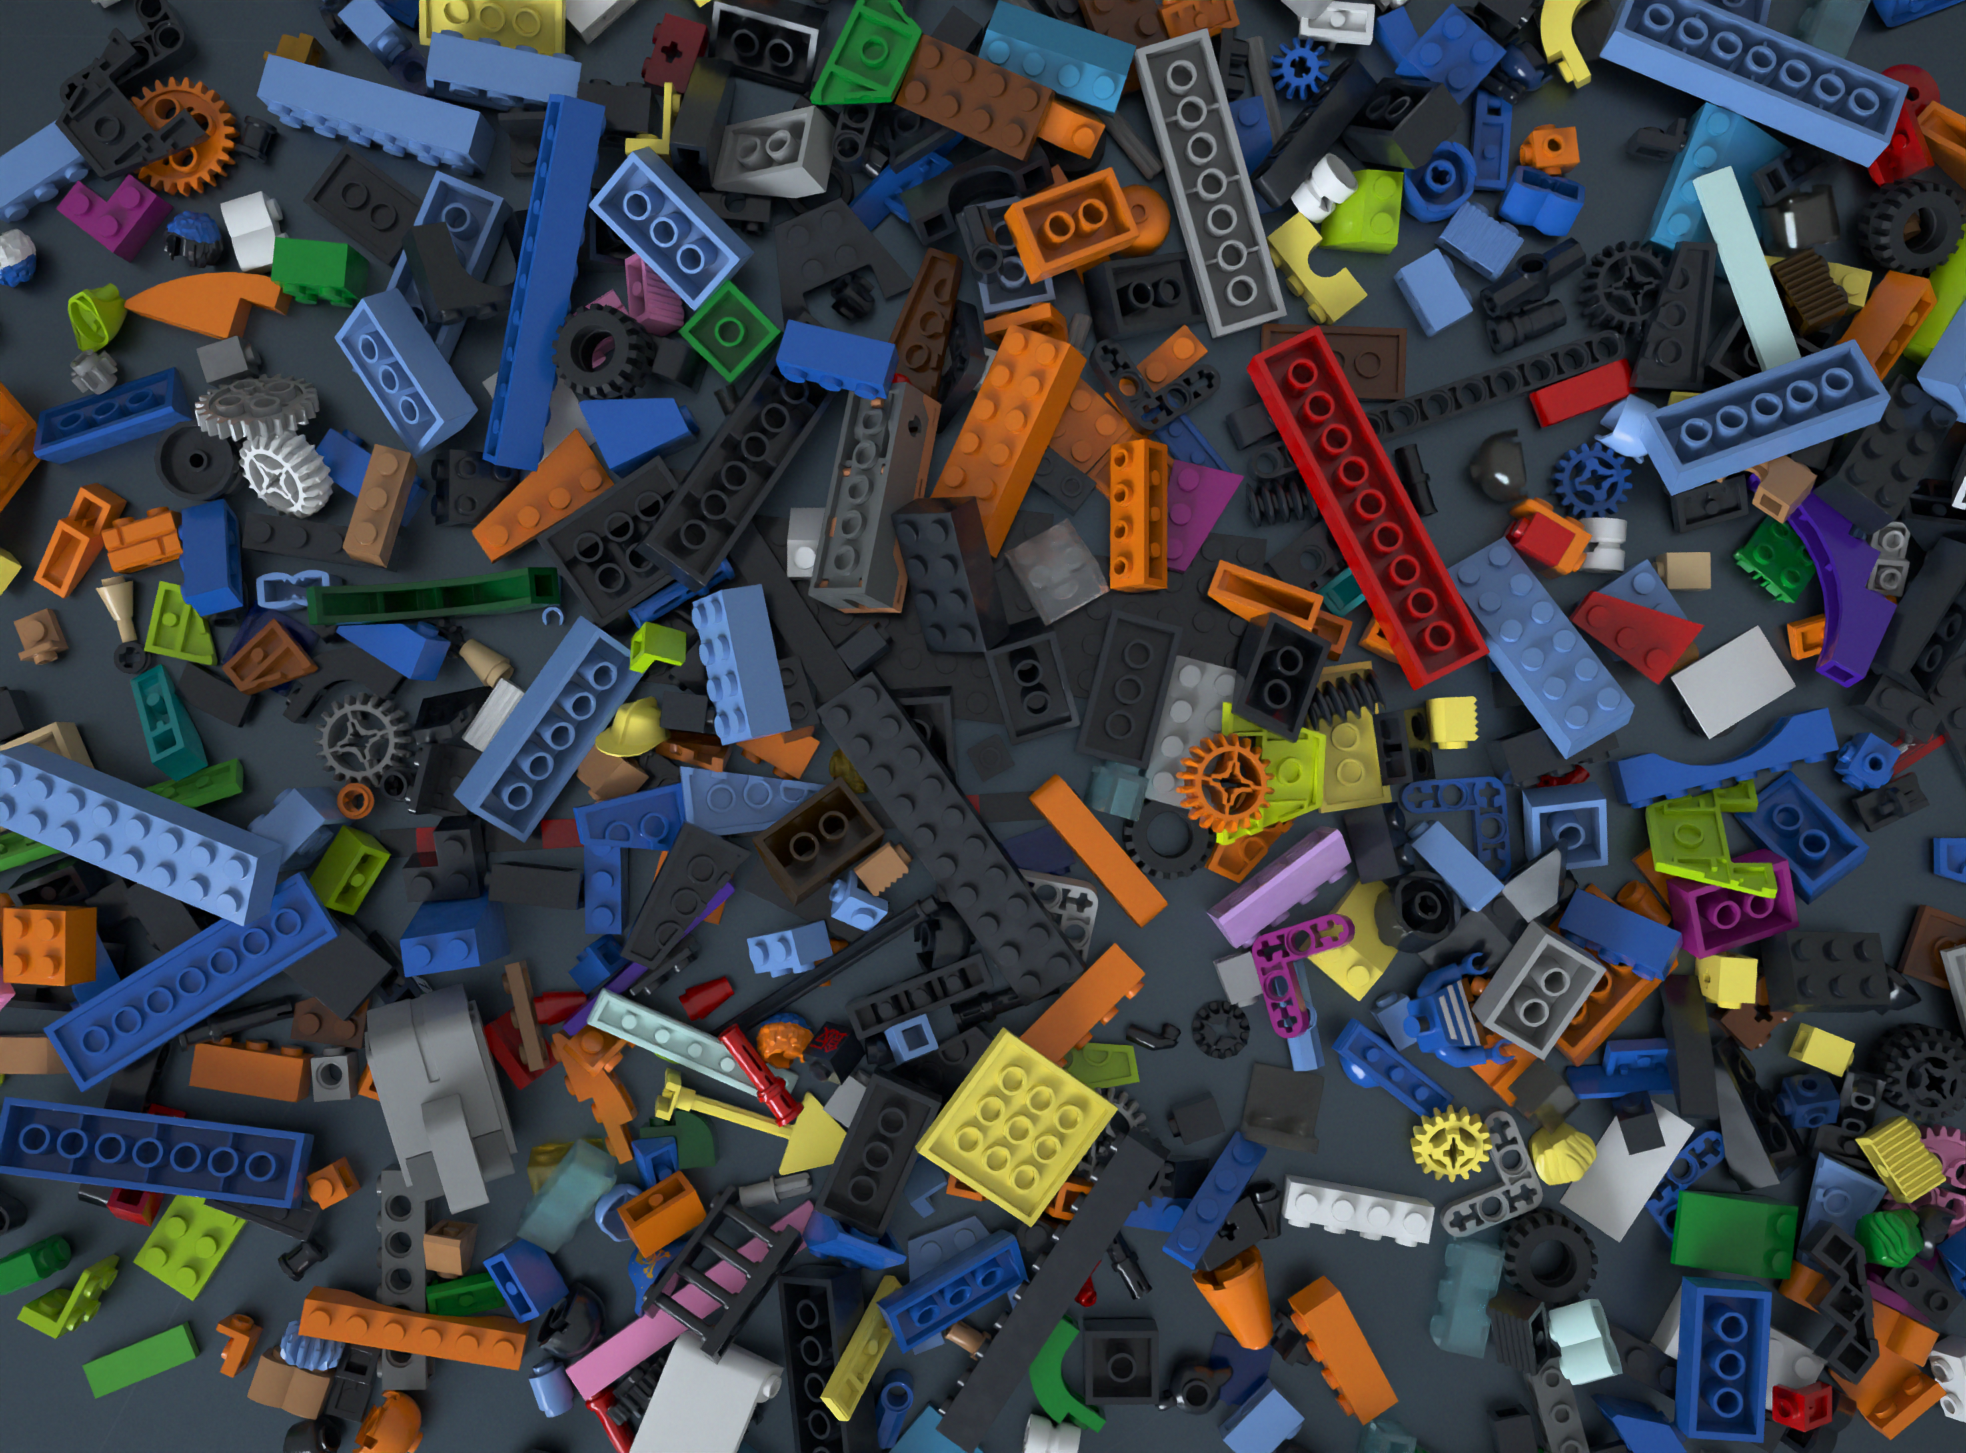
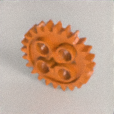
M170 77L168 87H166L159 80H156V91L152 93L149 89L143 87L142 90L145 96L143 100L136 97L131 98L137 106L136 108L150 125L158 131L184 108L187 111L194 109L190 113L200 125L204 122H209L206 132L210 138L205 142L133 172L139 173L138 178L145 184L150 183V186L156 191L160 192L164 188L165 192L171 196H174L177 189H179L180 193L187 197L190 194L191 186L199 193H204L203 182L207 181L215 187L217 185L214 178L216 173L224 177L227 176L226 171L222 167L223 164H235V161L228 156L229 151H234L236 145L231 139L240 136L239 131L234 127H230L237 119L231 113H227L231 107L224 100H220L221 96L213 89L208 91V87L200 81L195 86L189 78L185 77L180 85L174 77ZM176 107L175 115L170 119H166L168 110ZM193 154L194 157L191 164L183 167L185 157Z

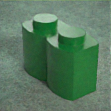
M54 1234L0 1258V1295L10 1294L65 1269L71 1260V1250L68 1243L60 1235Z

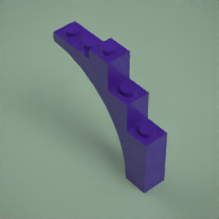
M1748 471L1745 475L1746 487L1756 493L1761 481L1754 473ZM1811 490L1808 497L1788 517L1787 521L1805 544L1816 567L1823 590L1826 621L1823 647L1815 671L1848 688L1865 678L1897 605L1887 600L1882 593L1865 588L1881 552L1869 546L1865 540L1849 535L1853 523Z

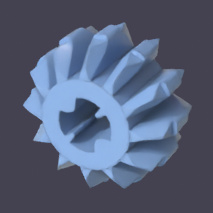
M301 1319L289 1322L280 1344V1356L286 1363L296 1365L299 1369L307 1368L311 1371L313 1369L324 1371L337 1366L342 1356L345 1342L298 1335Z

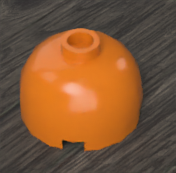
M1132 184L1121 187L1140 236L1128 248L1115 253L1128 259L1145 257L1158 251L1169 235L1171 216L1167 202L1158 191L1146 185Z
M385 1390L381 1395L387 1399L379 1408L374 1404L369 1410L355 1438V1443L360 1445V1448L353 1449V1453H407V1451L413 1453L419 1446L423 1438V1433L419 1431L422 1423L419 1406L414 1399L400 1390Z

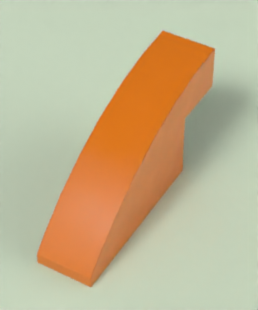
M1933 100L1917 117L1918 123L1932 159L1966 191V117Z
M237 272L205 273L186 276L156 285L126 300L124 308L143 317L219 340H225L234 336L243 337L252 305L287 315L293 295L283 293V289L272 282L271 277Z
M1220 560L1208 591V595L1248 622L1253 617L1273 612L1331 642L1332 645L1327 658L1338 662L1353 623V621L1320 610L1324 599L1322 595Z

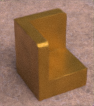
M301 32L299 38L283 34L276 54L265 51L263 59L267 61L268 54L319 67L325 48L313 36Z

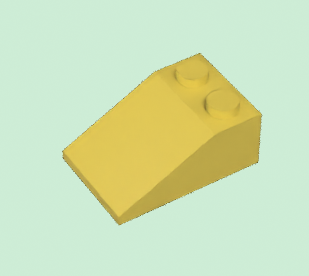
M1360 877L1329 912V914L1346 915L1352 920L1355 926L1353 940L1344 947L1307 958L1358 1001L1365 996L1381 977L1399 951L1381 942L1374 917L1377 896L1388 886L1382 881L1361 884ZM1334 923V928L1327 931H1319L1321 938L1337 936L1339 939V933L1343 932V926ZM1310 936L1302 944L1299 950H1308V948L1311 945Z

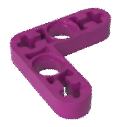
M1343 914L1325 915L1264 934L1253 943L1252 956L1272 1027L1280 1037H1300L1307 1031L1309 1026V1016L1293 962L1350 944L1355 935V926L1348 916ZM1334 923L1343 926V932L1339 933V939L1337 936L1321 938L1319 931H1327L1334 928ZM1301 930L1309 933L1311 937V945L1306 951L1299 950L1295 944V937ZM1285 944L1287 950L1274 952L1272 957L1265 956L1264 950L1269 945ZM1279 975L1287 980L1289 987L1287 993L1282 997L1278 996L1272 987L1273 980ZM1293 1001V1005L1278 1007L1279 1002ZM1289 1016H1296L1297 1023L1293 1024L1292 1027H1285L1284 1020L1288 1019Z

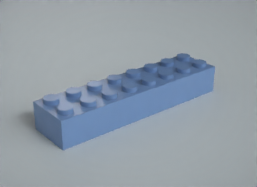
M1621 0L1599 57L1866 167H1869L1890 144L1909 88L1904 83L1702 0Z
M28 742L0 751L1 827L241 926H245L270 913L284 845Z

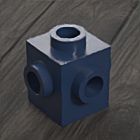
M1827 1072L1807 1075L1798 1074L1783 1078L1781 1093L1777 1095V1106L1781 1115L1787 1116L1793 1129L1815 1128L1824 1124L1836 1123L1841 1098Z

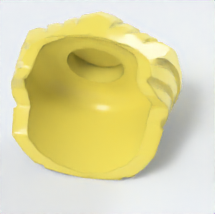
M1555 1121L1542 1127L1528 1141V1155L1533 1162L1534 1168L1540 1178L1550 1186L1580 1181L1597 1157L1593 1140L1588 1135L1577 1131L1573 1126L1563 1121Z

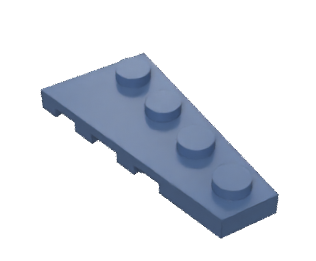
M680 766L686 821L718 836L765 830L827 786Z

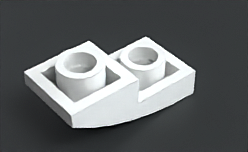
M1896 519L1872 535H1868L1867 542L1869 546L1881 553L1865 588L1878 591L1883 595L1890 594L1902 597L1910 564L1905 559L1910 532L1902 520Z

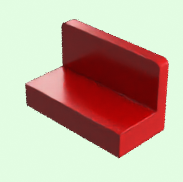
M510 1010L483 1027L491 1052L519 1090L528 1086L559 1063L552 1053L551 1044L544 1036L550 1065L546 1068L530 1072L529 1065H524L520 1057L519 1044L523 1043L520 1029H515L513 1026Z

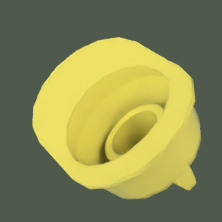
M649 696L636 702L620 705L612 726L602 731L596 737L595 745L598 750L616 757H630L643 754L671 738V732L667 728L660 727L662 710L658 708L656 698Z

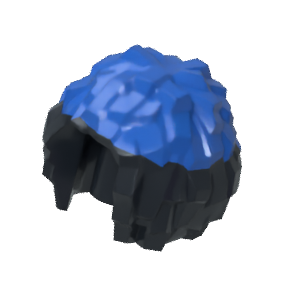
M186 210L176 215L174 220L167 224L163 232V244L165 251L169 253L170 260L174 261L175 256L189 257L190 267L205 269L208 265L213 266L216 264L217 259L221 258L222 251L224 250V241L215 220L210 218L207 213L200 214L199 212Z

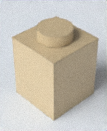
M1710 552L1664 553L1656 556V562L1652 564L1669 592L1702 591L1711 588Z

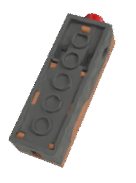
M895 373L887 399L876 397L874 400L864 399L856 395L854 391L849 390L808 592L809 596L844 613L902 612L908 576L891 514L916 498H924L942 405L915 388L910 379L905 375Z

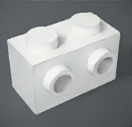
M1952 1334L1935 1343L1929 1355V1360L1935 1381L1947 1393L1940 1399L1945 1416L1966 1423V1338Z

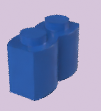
M1517 166L1500 199L1498 215L1513 225L1534 226L1547 236H1567L1584 204L1585 187L1567 178L1551 177L1545 172L1532 167Z

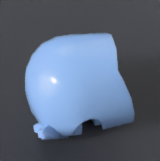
M1629 393L1627 398L1615 404L1600 420V424L1614 432L1605 436L1596 434L1594 437L1602 444L1614 449L1615 452L1622 456L1632 457L1641 464L1644 461L1643 456L1648 454L1639 438L1645 414L1658 410V408L1654 404Z

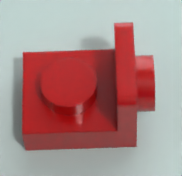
M1818 1381L1799 1389H1793L1782 1384L1773 1386V1420L1803 1432L1832 1422V1385Z

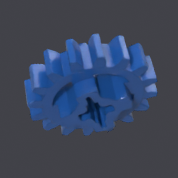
M1599 442L1593 444L1590 451L1587 444L1583 443L1577 446V453L1573 449L1565 452L1564 455L1567 461L1559 460L1555 463V466L1561 472L1550 477V480L1558 482L1559 486L1551 491L1552 495L1561 494L1562 496L1557 506L1560 508L1568 505L1570 507L1569 517H1573L1581 512V519L1591 518L1592 514L1595 518H1605V511L1610 515L1618 512L1615 503H1626L1628 498L1622 494V491L1632 488V484L1624 482V477L1632 473L1631 469H1621L1620 465L1625 461L1624 456L1614 459L1612 457L1614 449L1608 448L1602 452L1601 443ZM1598 461L1603 463L1609 470L1599 465ZM1575 466L1577 473L1575 474L1574 478L1569 481L1571 470ZM1587 478L1603 479V481L1595 486L1579 485V483L1586 481ZM1610 484H1613L1612 492L1607 497L1606 491ZM1573 494L1584 499V503L1580 502Z

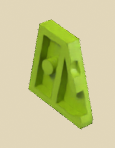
M160 581L144 651L217 666V657L208 620L201 617L191 604L187 605L181 595V585Z

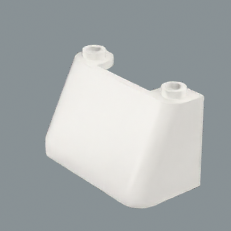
M693 1331L683 1332L671 1350L629 1453H737L757 1402L763 1403L769 1398L772 1399L776 1396L781 1387L782 1380L780 1377L784 1368L734 1343L731 1344L720 1362L715 1364L705 1357L700 1350L703 1345L701 1343L702 1338Z

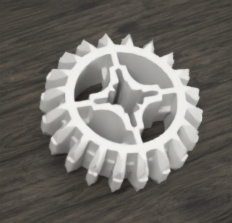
M286 429L283 430L284 435L272 433L269 439L256 436L253 441H249L247 437V440L243 442V447L239 450L242 457L239 460V464L245 469L242 475L249 480V488L257 492L258 499L262 498L267 503L269 509L274 507L280 516L286 514L292 519L296 517L304 519L313 513H317L325 506V503L329 501V496L333 493L330 486L334 482L328 476L331 469L324 465L322 461L324 456L318 455L315 451V445H310L306 441L304 434L298 436L294 430Z

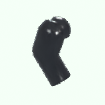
M1132 1023L1127 1031L1126 1040L1151 1051L1173 1049L1179 1043L1177 1039L1181 1034V1030L1174 1025L1166 1023L1162 1026L1161 1033H1154Z

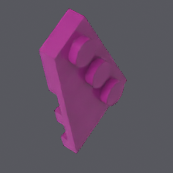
M1174 460L1167 487V570L1185 573L1245 476Z

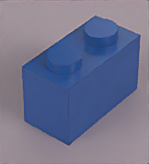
M533 1230L511 1240L483 1261L519 1324L542 1315L570 1293L563 1282L561 1274L555 1269L545 1252L544 1245L536 1237Z

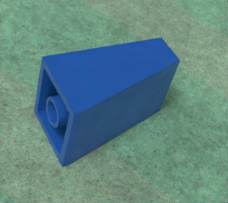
M485 889L481 897L423 901L399 940L405 977L481 966L511 954L503 902L488 901L489 892L485 891Z

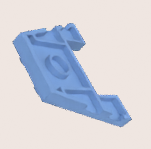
M973 1213L908 1238L910 1282L990 1236L992 1232L978 1215ZM1021 1284L1007 1292L1013 1309L1018 1302L1012 1299ZM941 1331L913 1348L914 1355L945 1344L943 1332Z

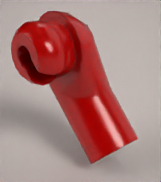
M1576 764V769L1569 772L1565 777L1542 775L1540 777L1541 782L1537 783V788L1584 783L1590 777V774L1581 765Z

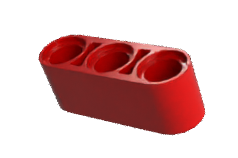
M1624 358L1530 394L1529 397L1541 429L1628 397L1629 393L1636 394L1640 392L1638 387H1628L1633 373L1628 359Z

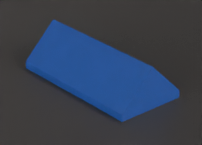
M172 367L112 387L104 393L98 395L94 393L40 411L33 453L37 458L60 465L171 428L179 422L194 420L179 372L176 367Z
M1000 1229L877 1301L876 1304L902 1354L1018 1286L1023 1280H1028L1017 1239L1012 1233Z

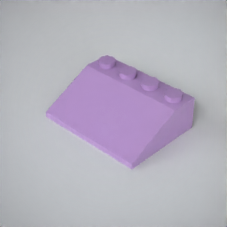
M1317 827L1206 911L1235 949L1241 945L1244 949L1251 946L1261 936L1259 931L1269 924L1272 927L1279 925L1290 916L1287 911L1298 902L1301 906L1308 903L1318 895L1317 887L1327 880L1332 884L1347 873L1345 866L1352 861L1342 834L1335 828Z

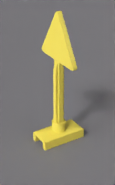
M668 1067L665 1071V1088L663 1089L662 1096L657 1095L655 1100V1117L670 1121L675 1108L688 1112L692 1109L788 1139L789 1141L779 1167L781 1175L833 1164L847 1133L831 1115L823 1110V1105L809 1091L803 1097L802 1104L804 1109L797 1116L796 1121L793 1124L788 1123L781 1127L777 1126L775 1118L696 1094L695 1090L681 1086V1071Z

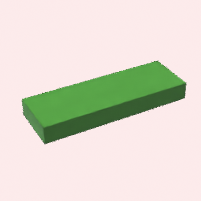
M187 1321L88 1361L82 1366L96 1399L193 1360L201 1354Z

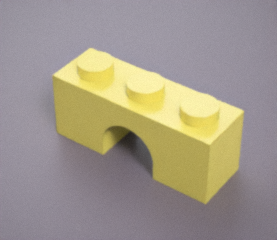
M1300 211L1266 238L1274 268L1277 269L1279 267L1287 277L1285 282L1291 292L1297 297L1301 295L1309 304L1308 312L1318 324L1324 323L1326 326H1333L1360 305L1368 296L1346 267L1332 277H1320L1313 273L1308 264V255L1319 246L1323 238Z

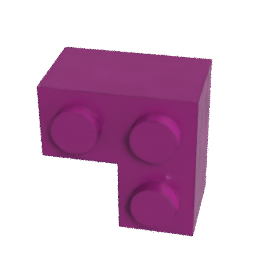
M128 174L108 201L78 180L56 209L112 253L131 263L174 207L149 187Z

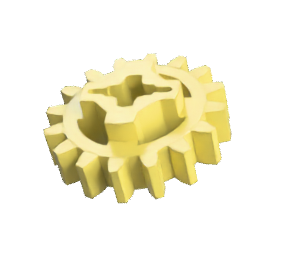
M1448 1105L1446 1113H1441L1436 1107L1433 1108L1434 1117L1421 1116L1423 1127H1413L1415 1137L1411 1138L1410 1142L1416 1164L1421 1163L1425 1174L1433 1170L1436 1180H1440L1446 1174L1450 1182H1454L1456 1175L1461 1174L1466 1180L1469 1179L1468 1171L1470 1169L1476 1172L1481 1171L1479 1161H1489L1490 1158L1487 1150L1492 1149V1143L1486 1124H1482L1479 1114L1476 1113L1470 1117L1467 1107H1463L1459 1113H1456L1453 1106Z

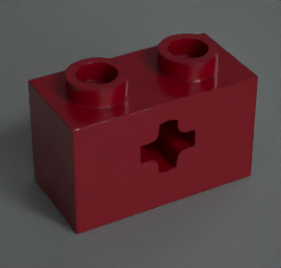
M665 13L662 24L657 23L652 38V43L655 47L651 58L646 57L641 72L645 85L651 88L654 94L664 97L665 82H672L677 94H681L683 100L697 56L705 57L709 47L710 33L707 26L669 13ZM679 53L681 58H675L676 54ZM668 58H674L672 63H669Z

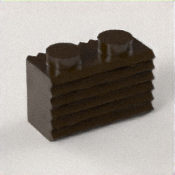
M1813 247L1777 262L1770 267L1769 270L1783 309L1801 338L1838 322L1849 308L1848 295L1845 289L1834 283L1833 278L1830 277V269L1826 259L1815 253Z

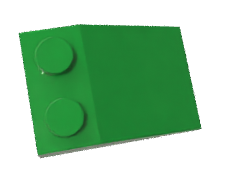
M1679 1190L1671 1263L1759 1278L1790 1279L1798 1206L1770 1196Z

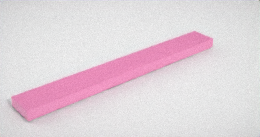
M808 1199L769 1226V1228L775 1232L778 1230L783 1232L789 1224L800 1231L802 1235L814 1205ZM756 1236L736 1249L754 1263L756 1261L762 1262L769 1252L767 1249L768 1245ZM803 1241L796 1253L807 1246L805 1241ZM723 1259L703 1272V1274L732 1294L734 1292L740 1293L747 1283V1280H745L746 1275ZM687 1283L670 1295L672 1299L701 1319L722 1306L691 1283ZM661 1309L653 1319L645 1314L642 1318L638 1317L569 1365L565 1371L586 1401L688 1330V1328Z

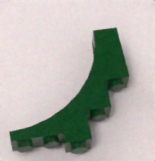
M525 567L491 574L431 581L374 585L312 586L306 588L309 625L405 624L419 620H440L441 618L452 620L473 615L510 614L560 604L557 567Z

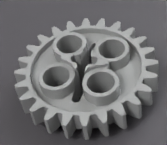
M262 374L259 379H253V377L248 376L244 380L233 379L231 385L218 384L219 390L208 389V395L199 396L200 401L195 402L196 408L194 409L198 426L201 427L202 432L208 431L209 436L219 434V438L222 440L233 436L234 441H238L242 437H248L249 441H253L256 436L269 439L272 433L282 436L284 435L283 430L296 431L298 430L297 424H309L308 419L316 418L315 412L320 411L317 390L313 388L312 383H306L304 378L295 380L293 375L282 379L281 374H277L272 378H267L266 374Z

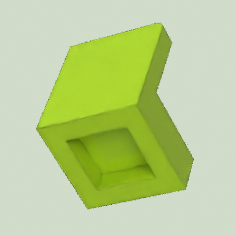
M646 621L631 638L630 670L644 673L654 660L681 666L685 662L686 632Z

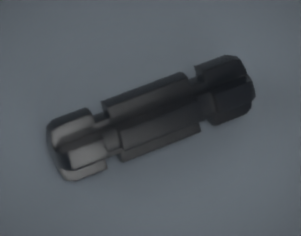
M1496 67L1480 83L1497 96L1503 97V100L1512 106L1518 105L1526 96L1525 86L1516 80H1512L1513 78Z

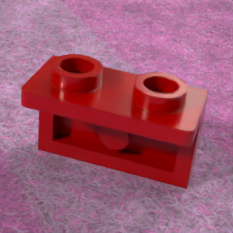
M1904 100L1890 144L1868 167L1871 178L1880 187L1886 183L1894 185V180L1909 179L1935 166L1910 100Z

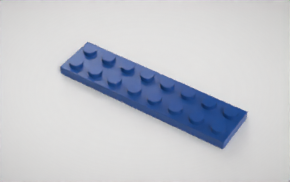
M301 871L275 886L269 914L245 926L224 918L51 1023L43 1028L80 1091L85 1092L341 935V932L304 871Z

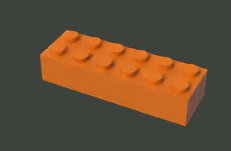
M1010 324L930 497L976 496L990 555L994 558H997L1087 361L1071 344Z

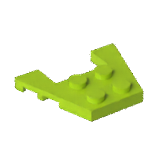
M1754 780L1739 781L1738 785L1725 789H1720V787L1714 788L1710 793L1695 797L1688 794L1647 806L1645 817L1655 871L1761 897L1775 898L1778 889L1772 863H1733L1731 861L1721 812H1756L1758 798Z

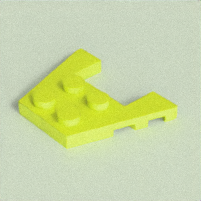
M1223 702L1221 733L1227 737L1231 733H1235L1238 736H1256L1255 747L1263 749L1258 759H1269L1271 761L1264 770L1265 773H1273L1275 775L1274 779L1267 780V787H1272L1275 792L1273 794H1265L1264 799L1271 806L1268 808L1258 807L1262 815L1260 820L1250 818L1251 827L1242 829L1238 825V830L1235 833H1228L1224 829L1222 833H1217L1216 842L1221 845H1229L1234 843L1235 839L1247 834L1254 835L1263 831V828L1276 822H1286L1322 807L1326 735L1302 727L1297 742L1291 743L1232 714V703Z

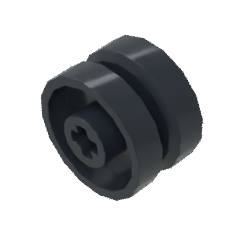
M197 420L179 422L167 429L157 443L154 456L156 473L165 488L178 497L208 502L220 499L227 500L239 493L248 481L242 475L245 469L239 464V460L242 458L239 450L243 447L244 439L241 438L238 441H234L233 436L222 440L219 438V434L209 436L208 431L202 432Z

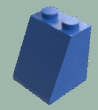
M674 398L584 400L578 403L609 469L621 479L658 455L663 460L699 442L695 432L699 431L700 428L691 410L689 411L686 404L680 406Z

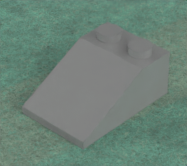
M815 105L727 125L723 134L712 186L719 191L787 198H800L824 193L827 189L833 159L831 147L836 129Z

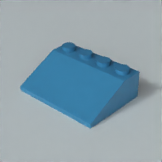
M1706 102L1690 119L1686 129L1688 137L1685 147L1681 153L1678 152L1641 245L1644 248L1648 245H1653L1654 252L1659 254L1665 253V256L1669 258L1672 257L1676 242L1715 243L1693 180L1731 166L1757 238L1760 240L1773 205L1766 206L1751 174L1760 166L1788 149L1741 115ZM1717 250L1714 275L1728 280Z

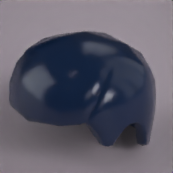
M1517 37L1504 46L1507 52L1500 60L1501 71L1513 78L1512 80H1516L1525 86V91H1535L1550 81L1554 74L1544 58L1529 41H1523L1515 45L1520 40Z

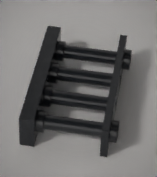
M730 1184L724 1192L719 1191L709 1205V1210L711 1211L659 1283L654 1282L646 1290L642 1298L644 1303L641 1306V1309L651 1319L661 1309L702 1338L701 1343H703L700 1350L705 1357L715 1364L720 1362L804 1241L800 1231L788 1224L783 1232L780 1230L775 1232L735 1205L740 1197L736 1188ZM726 1217L768 1245L767 1249L769 1252L762 1262L756 1261L754 1263L714 1235ZM704 1247L746 1275L745 1280H747V1283L740 1293L734 1292L732 1294L692 1266ZM682 1278L724 1306L723 1311L726 1313L717 1325L715 1323L708 1324L670 1297Z

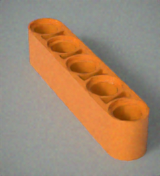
M1055 773L1028 797L1044 819L1139 928L1142 929L1168 906L1163 896L1060 776Z

